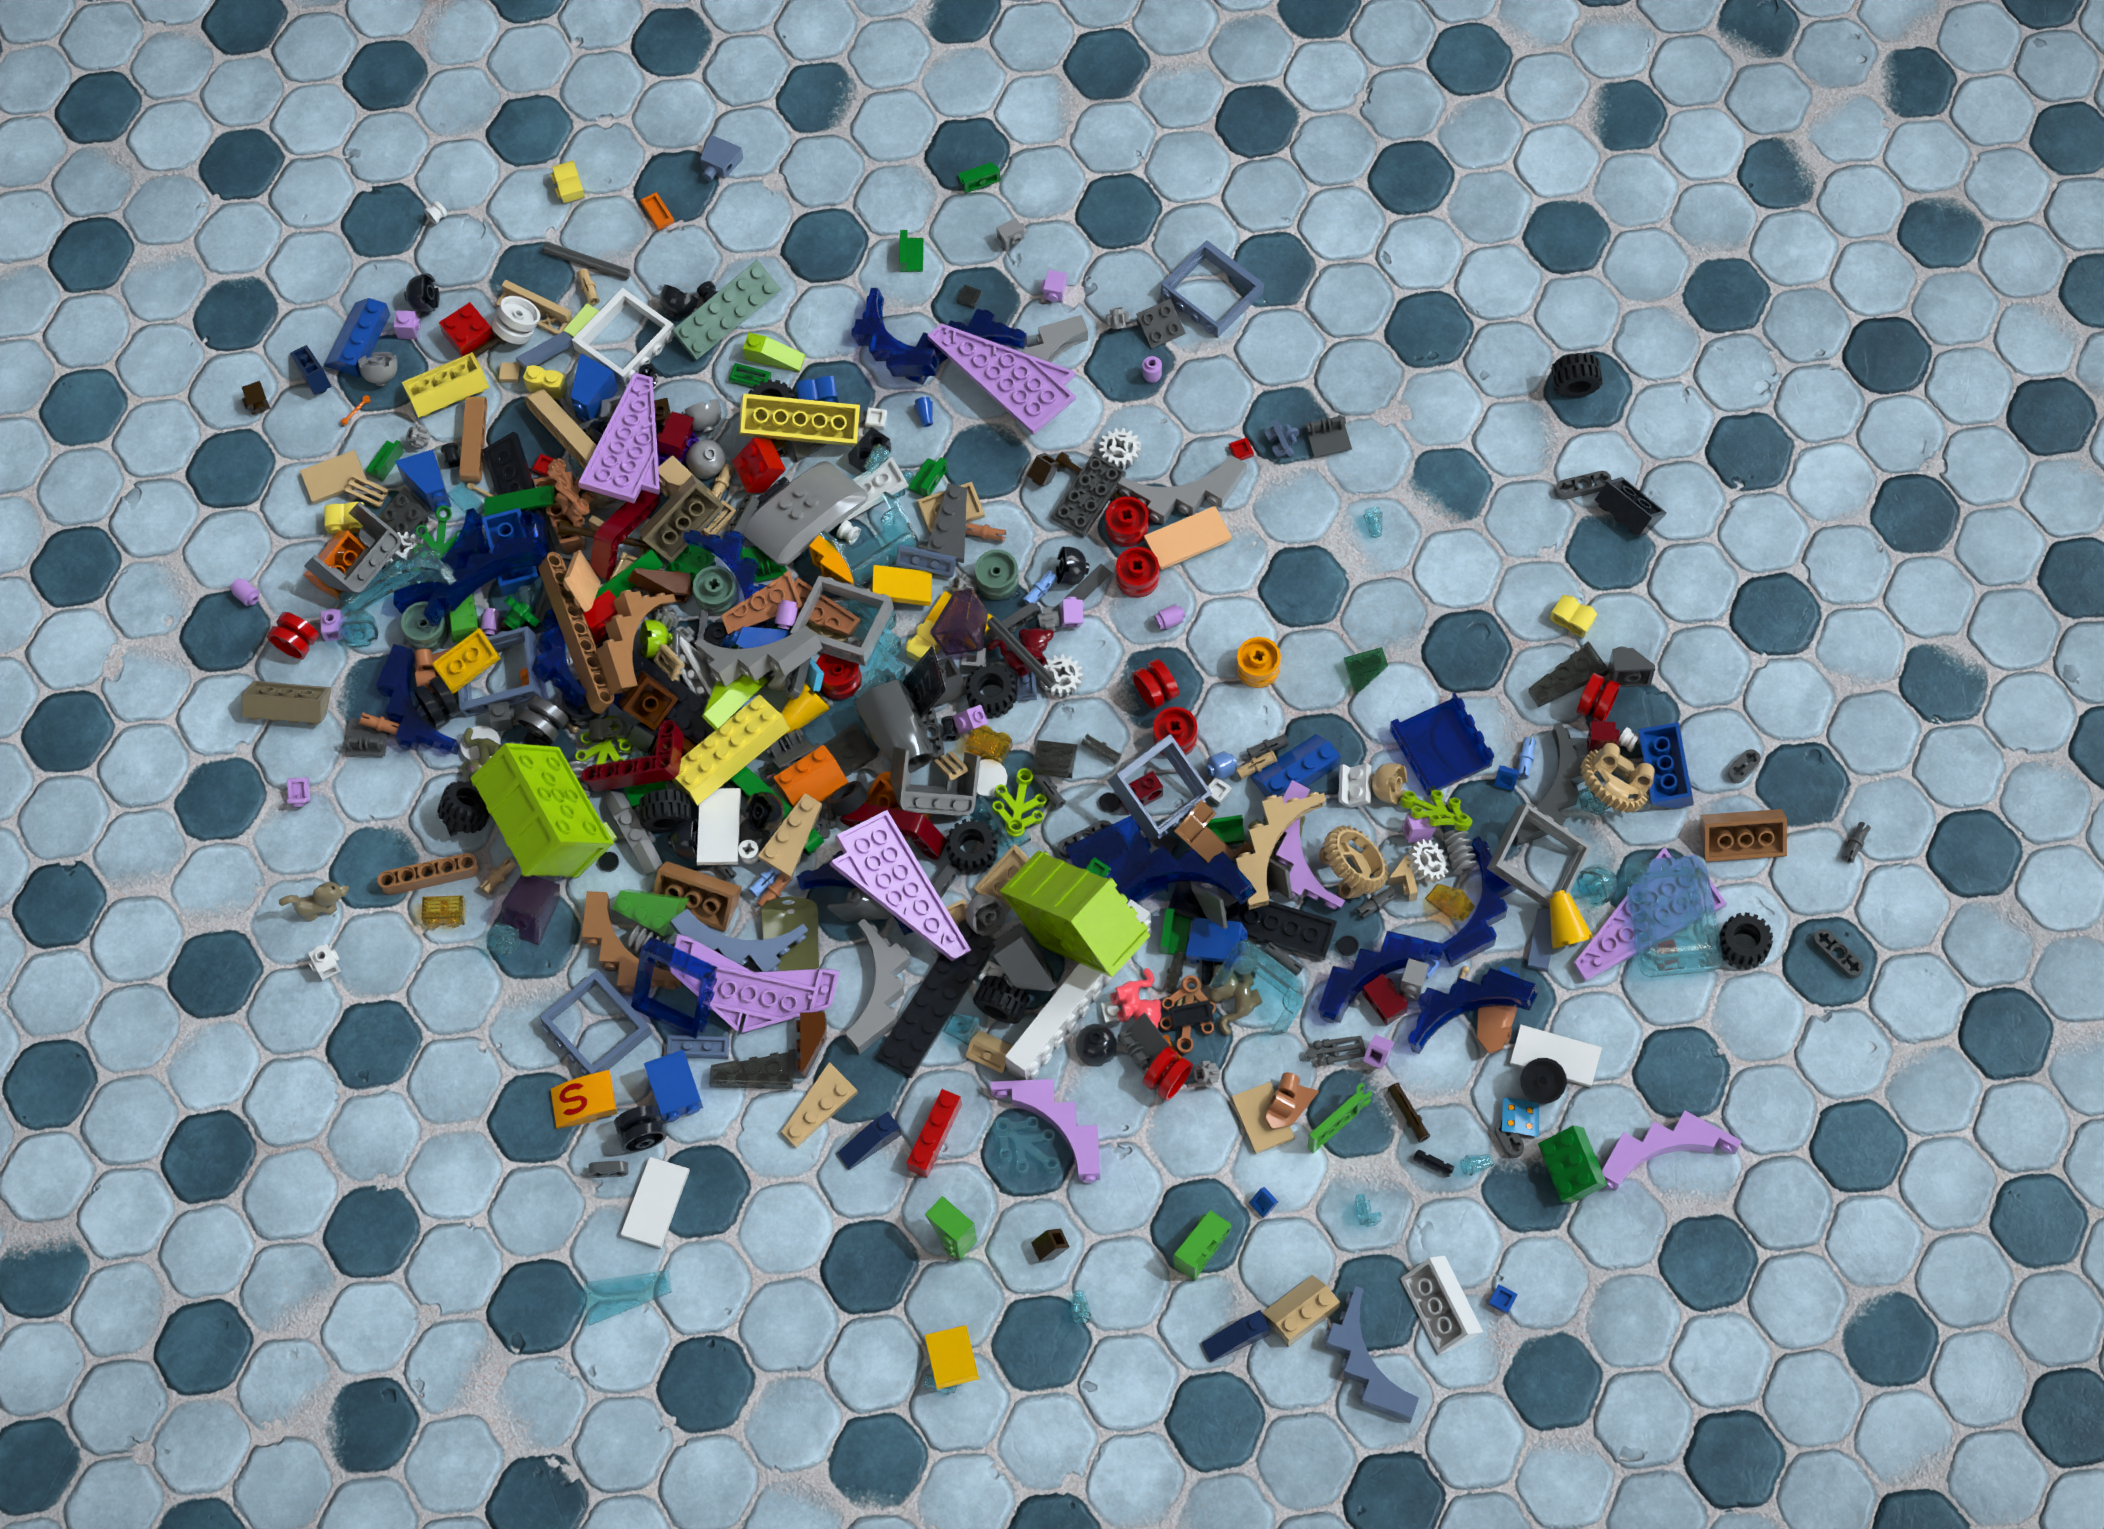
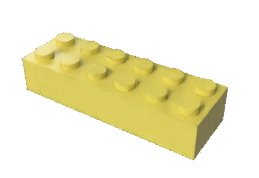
M743 394L741 397L738 436L854 447L857 444L860 405Z
M758 695L681 758L680 771L677 777L672 779L673 783L682 792L688 794L689 798L698 806L790 730L783 715L761 695Z

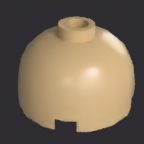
M1386 763L1381 765L1371 775L1372 789L1375 796L1381 801L1398 804L1401 795L1405 792V790L1401 789L1403 783L1407 784V771L1404 765Z

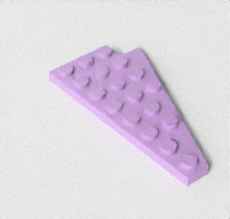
M942 323L927 335L929 341L1033 435L1076 400V396L1065 387L1075 377L1073 370Z
M634 372L578 482L579 488L630 503H635L641 490L659 495L660 486L652 377Z
M888 810L836 835L835 839L844 855L829 863L835 870L951 961L971 951Z
M1664 848L1574 962V966L1584 982L1719 911L1726 907V902L1694 854L1675 863L1667 849Z

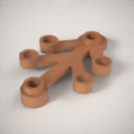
M560 458L554 459L548 465L549 470L547 472L557 481L555 487L573 502L571 508L577 515H587L590 512L589 504L595 497L586 490L580 499L578 493L583 489L578 487V482L581 477L574 481L573 486L565 472V462Z
M1193 975L1184 977L1181 981V988L1170 997L1163 999V1009L1169 1011V1008L1174 1007V1003L1184 996L1186 998L1183 1005L1193 1003L1194 997L1199 1002L1207 1001V997L1201 991V981L1199 978ZM1189 983H1192L1195 985V987L1193 989H1189L1187 985ZM1170 1001L1172 1006L1166 1007L1164 1003ZM1210 1001L1211 1006L1214 1008L1212 1014H1214L1216 1005ZM1170 1015L1162 1018L1160 1021V1028L1163 1031H1169L1172 1028ZM1168 1021L1170 1026L1164 1027L1162 1023ZM1211 1022L1199 1024L1204 1035H1211L1213 1033L1214 1025ZM1206 1025H1209L1212 1029L1210 1031H1205L1204 1027ZM1191 1026L1182 1028V1037L1177 1041V1050L1181 1054H1189L1193 1050V1040L1190 1038ZM1186 1043L1189 1045V1048L1182 1049L1181 1045Z

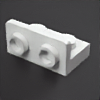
M1365 763L1351 768L1345 764L1340 765L1338 792L1340 803L1349 808L1371 803V765Z

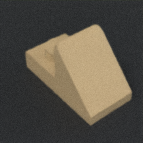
M1407 855L1391 874L1388 885L1402 883L1403 894L1407 895L1408 901L1417 900L1418 891L1413 868L1409 867L1411 861L1407 859L1409 856Z

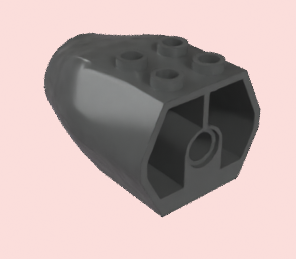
M898 679L875 686L855 701L857 705L855 711L859 719H863L865 723L863 729L868 737L871 736L872 740L891 764L894 747L910 751L909 773L924 767L933 759L935 752L928 739L924 722L909 690Z

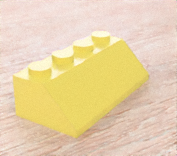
M473 353L402 382L418 418L427 416L435 410L444 409L454 402L463 401L466 397L473 394L482 393L485 389L489 388L483 370Z

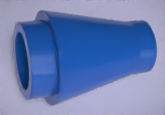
M929 397L916 399L914 408L922 427L932 426L933 402L930 401Z

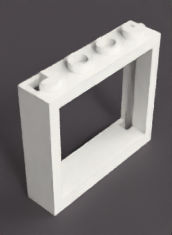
M622 288L572 339V343L577 352L612 370L615 379L624 386H627L634 372L639 373V368L642 365L649 364L654 356L659 355L663 347L672 341L675 335L671 330L675 327L672 322ZM629 304L660 326L662 330L622 370L590 347L589 344Z

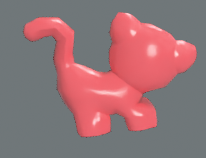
M1145 968L1143 974L1147 978L1146 980L1128 981L1122 986L1115 987L1116 992L1110 994V999L1113 1005L1122 1004V1010L1117 1012L1121 1023L1127 1022L1132 1015L1136 1022L1143 1013H1146L1158 1029L1163 1008L1162 1002L1158 999L1140 1000L1139 988L1151 987L1155 981L1152 971L1149 968Z

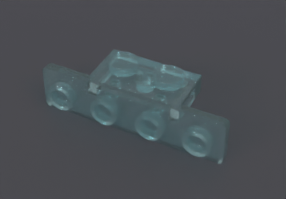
M979 796L978 808L982 815L986 814L989 818L988 823L991 829L996 830L1000 835L998 839L1003 847L1007 846L1010 849L1014 844L1020 847L1031 841V837L1026 829L1020 837L1014 838L1009 836L1005 831L1006 823L1000 815L994 814L984 796ZM1009 806L1006 807L1005 810L1013 818L1012 810Z

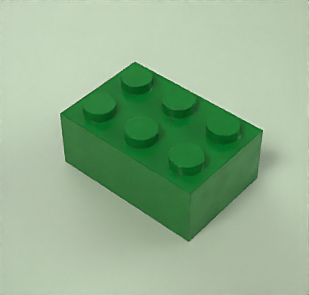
M1572 1125L1538 1143L1561 1202L1574 1203L1608 1186L1583 1127Z

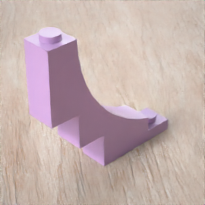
M1053 1079L991 1082L992 1096H996L999 1099L1012 1096L1014 1107L1025 1109L1038 1115L1050 1123L1062 1135L1075 1158L1079 1181L1094 1183L1096 1180H1100L1098 1125L1077 1126L1076 1103H1055Z
M1687 1111L1683 1112L1674 1131L1654 1121L1643 1142L1625 1132L1622 1133L1602 1169L1608 1184L1605 1188L1617 1191L1624 1179L1634 1169L1656 1156L1676 1151H1700L1711 1154L1716 1144L1724 1152L1736 1154L1742 1141Z

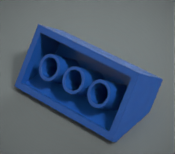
M371 298L355 302L324 366L360 377L358 360L365 355L366 358L370 357L390 317L387 304Z
M520 508L481 517L502 596L524 590L539 577Z
M1679 722L1638 729L1644 763L1651 764L1655 769L1653 784L1649 788L1652 805L1673 809L1694 805Z
M1315 734L1277 758V762L1263 768L1259 773L1257 771L1252 774L1250 778L1265 797L1276 795L1283 798L1292 780L1307 787L1339 767L1341 756L1327 739Z

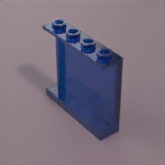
M1455 692L1452 693V698L1402 722L1398 719L1390 722V732L1427 796L1431 795V792L1434 790L1440 791L1492 767L1494 753L1490 747L1485 745L1482 732L1480 730L1477 731L1472 715L1467 714L1462 698H1458Z
M1132 815L1065 847L1073 866L1086 869L1095 857L1110 867L1111 871L1106 878L1109 879L1111 877L1117 884L1116 890L1119 894L1123 893L1128 902L1131 899L1139 903L1164 890L1165 892L1169 891L1168 884H1170L1166 873L1162 874L1158 867L1161 866L1160 861L1156 855L1152 856L1149 850L1152 846L1147 837L1143 838L1140 832L1141 828Z

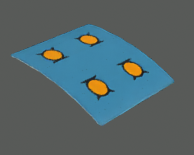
M1503 1098L1502 1131L1538 1138L1539 1104L1521 1099Z

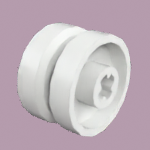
M507 296L502 299L491 325L494 332L503 340L513 344H525L531 339L534 329L540 320V313L536 306L527 299L518 296Z

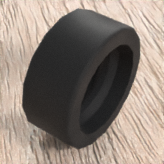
M852 781L838 788L829 797L828 804L837 816H844L861 807L868 799V793L861 782Z

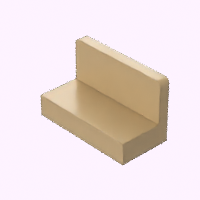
M980 1030L971 1039L965 1057L1003 1074L1006 1070L1005 1056L1014 1045Z

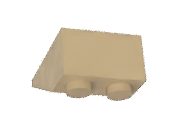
M673 455L658 467L660 492L663 496L671 498L689 477L693 475Z

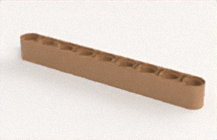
M550 552L538 567L589 707L593 712L601 714L614 701V695L610 693L596 651L597 649L582 609L576 606L572 592H568L564 587L563 581L567 573L564 561L558 553Z

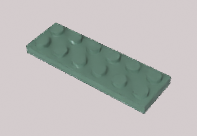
M757 259L671 331L696 361L777 294L781 288Z

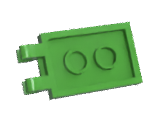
M1363 1083L1357 1086L1356 1094L1309 1134L1308 1149L1312 1153H1315L1356 1117L1360 1110L1369 1106L1372 1092L1369 1091L1367 1094H1363Z

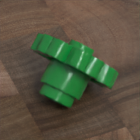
M511 596L504 600L511 609L505 615L506 618L503 622L513 630L518 627L521 628L526 621L534 627L540 622L530 613L531 608L523 601L519 604Z

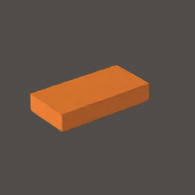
M657 192L640 200L641 205L658 231L675 223L674 218Z

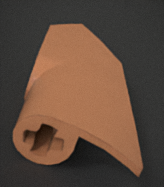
M452 648L432 654L430 649H419L414 652L417 687L424 685L432 693L429 687V680L437 675L439 676L432 663Z
M1480 999L1478 1002L1477 1040L1489 1054L1502 1050L1504 1045H1508L1512 1033L1511 1026L1518 1009L1507 1002Z
M1289 1072L1283 1073L1278 1089L1273 1094L1264 1117L1270 1129L1293 1125L1319 1091L1299 1085L1300 1078L1297 1075Z

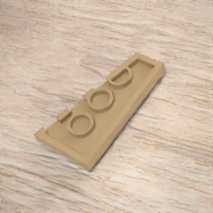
M805 793L759 853L758 859L792 880L794 870L801 859L802 851L809 840L810 832L814 828L822 809V803Z
M829 1062L781 1131L782 1135L795 1148L799 1147L857 1095L858 1090Z

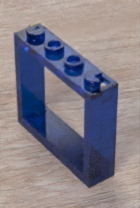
M650 937L641 948L631 1007L696 1039L701 1032H705L709 1024L707 1018L711 1013L712 1007L710 1003L715 995L713 987L717 982V978H715L717 967L654 937ZM655 960L701 981L694 1018L649 997Z

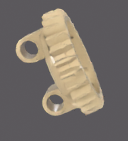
M1614 743L1605 744L1599 751L1596 749L1593 752L1591 751L1582 761L1580 773L1583 775L1582 780L1586 781L1585 786H1589V792H1593L1595 794L1594 797H1598L1600 802L1606 803L1607 807L1611 806L1613 810L1618 809L1621 813L1623 811L1634 813L1641 809L1648 801L1649 795L1647 793L1653 784L1655 769L1651 764L1642 763L1635 768V765L1630 760L1620 755V748ZM1615 770L1628 782V784L1613 776L1611 773ZM1596 771H1598L1606 781V785L1604 787H1602V784L1599 782L1597 777L1594 776ZM1629 794H1633L1634 798L1628 799Z
M1342 825L1330 831L1324 838V847L1319 851V859L1323 864H1329L1338 878H1343L1337 887L1338 895L1343 899L1358 898L1366 892L1371 894L1381 889L1388 880V866L1385 865L1387 861L1382 858L1383 853L1379 852V847L1373 844L1374 841L1371 842L1369 836L1363 835V831L1358 832L1357 828L1352 829L1351 826L1346 827ZM1352 840L1353 843L1364 850L1359 853L1350 847L1348 842ZM1348 857H1351V859H1352L1353 863L1355 864V866H1356L1358 872L1355 871V870L1348 864V862L1346 861V859H1347Z

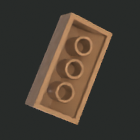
M1782 809L1700 815V834L1705 862L1787 856V817Z
M666 861L657 871L653 893L689 898L684 910L688 909L703 924L726 931L738 906L742 887Z

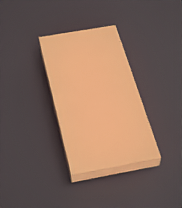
M1213 506L1144 535V540L1150 551L1158 558L1160 570H1163L1232 541V536L1217 508Z
M578 550L572 557L563 584L568 592L571 591L574 595L576 606L587 612L592 608L601 582L581 550Z

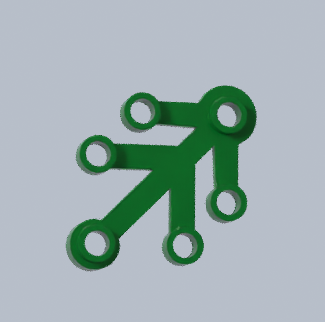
M445 505L438 507L435 511V517L438 519L436 542L428 533L426 526L419 525L415 528V534L418 537H422L435 553L433 561L426 553L423 545L419 544L413 548L414 555L420 557L427 565V575L434 582L443 581L447 576V569L465 557L464 551L457 549L453 551L449 559L442 563L443 554L458 542L464 541L467 537L464 530H458L451 539L444 543L446 521L452 516L451 509ZM441 510L446 512L444 518L439 515ZM420 527L425 530L423 535L418 533ZM458 532L463 533V539H458ZM417 547L422 548V554L416 552ZM456 552L461 553L462 556L460 559H457L455 557ZM434 569L440 570L439 576L434 575Z

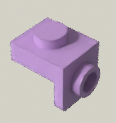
M981 705L953 715L959 734L988 723Z
M309 777L288 778L287 803H292L293 807L305 806V802L310 801Z

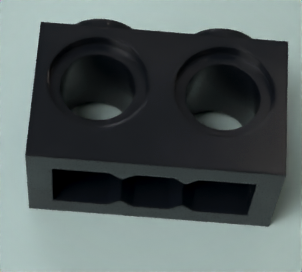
M871 427L849 452V464L863 473L879 465L883 457H887L891 452L890 438Z

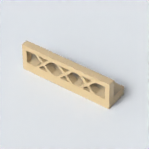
M507 280L501 285L503 294L496 302V307H499L502 299L507 296H518L527 299L536 306L540 314L547 315V319L539 321L537 326L554 335L563 332L573 320L570 310ZM560 321L563 325L557 330L551 326V323Z

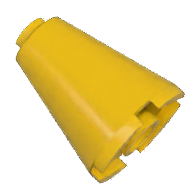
M805 683L800 696L797 699L789 698L781 711L790 729L786 732L787 734L795 729H801L830 709Z
M1564 890L1552 893L1553 897L1549 898L1552 949L1593 938L1570 893L1565 894Z

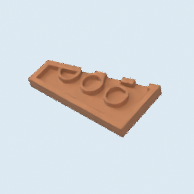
M789 570L745 601H742L721 615L728 635L741 627H753L775 619L781 599L797 602L796 607H798V610L803 608Z
M797 578L794 584L804 606L813 587ZM821 594L808 622L849 637L861 623V620ZM802 609L797 610L796 618H798Z

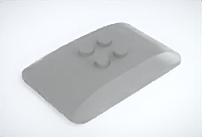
M822 461L793 479L756 509L741 535L777 565L785 566L806 551L818 535L823 537L867 501L868 495L863 488L830 462Z

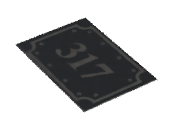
M933 645L901 681L909 690L921 719L946 691Z

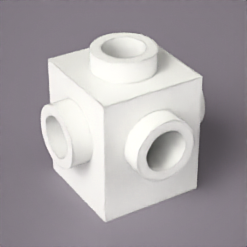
M328 944L317 946L309 953L311 960L308 963L313 972H318L322 980L341 972L336 962L340 958L335 949L330 950Z

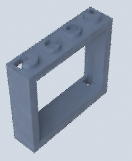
M1208 240L1161 283V295L1165 300L1171 299L1179 311L1188 314L1195 323L1201 324L1209 334H1214L1216 337H1219L1264 292L1263 282ZM1205 258L1250 291L1219 323L1215 322L1174 290Z
M527 626L523 628L518 627L508 632L502 631L493 636H486L495 650L525 642L529 685L472 699L471 682L458 690L460 711L467 717L489 712L488 704L508 701L510 706L528 702L533 695L542 698L535 633Z
M1171 734L1159 740L1107 780L1149 840L1155 837L1160 839L1168 833L1166 829L1169 827L1173 829L1181 822L1180 818H1185L1188 812L1201 799L1206 803L1205 799L1212 794ZM1162 751L1195 798L1157 826L1127 784L1125 778Z
M598 970L594 971L540 1016L542 1021L540 1026L544 1029L547 1035L551 1033L555 1037L553 1041L560 1049L564 1047L568 1051L567 1057L574 1064L577 1062L581 1066L580 1071L585 1076L609 1070L652 1034L650 1026ZM597 985L637 1030L592 1066L552 1021Z

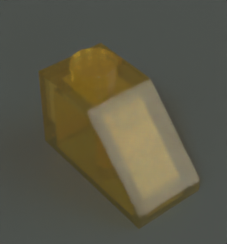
M1437 884L1425 897L1427 902L1446 916L1462 922L1475 907L1463 890Z

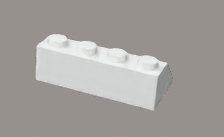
M1445 1256L1430 1257L1400 1278L1438 1355L1471 1341L1483 1332Z

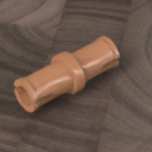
M562 492L558 493L554 499L562 508V513L571 520L574 526L580 527L583 525L585 519L572 510L571 505L573 502Z
M970 522L966 525V528L974 529V531L965 529L966 535L982 537V540L1005 541L1006 537L998 535H1006L1005 529L1002 530L992 528L987 524L982 526Z
M364 712L359 725L374 728L377 732L384 731L399 736L402 726L401 723L386 720L383 716L379 718Z
M780 873L774 883L767 887V891L756 904L763 906L772 899L780 898L781 892L792 880Z

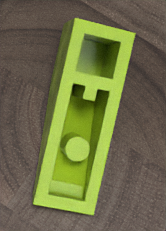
M748 332L743 346L745 360L800 372L805 359V354L767 336Z

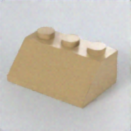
M1311 1275L1263 1311L1262 1314L1289 1347L1339 1309L1340 1301L1326 1284Z

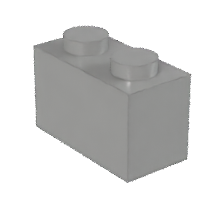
M1408 959L1399 993H1402L1408 1001L1420 1000L1429 964Z

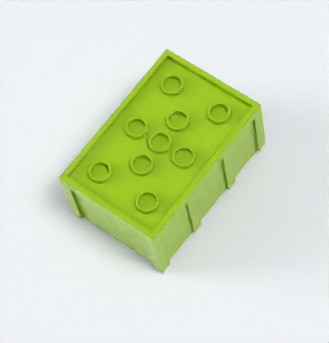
M505 743L470 778L473 787H476L489 814L492 815L505 838V843L510 847L520 865L523 876L549 875L552 877L579 878L614 844L559 747Z
M1037 850L1000 890V893L1041 947L1109 977H1113L1150 937V934L1147 932L1148 927L1143 921L1140 923L1136 918L1138 913L1133 906L1129 907L1126 904L1128 899L1123 893H1118L1115 888L1117 884L1111 877L1109 879L1100 877L1086 869H1081L1061 859L1053 858L1046 851L1043 853Z

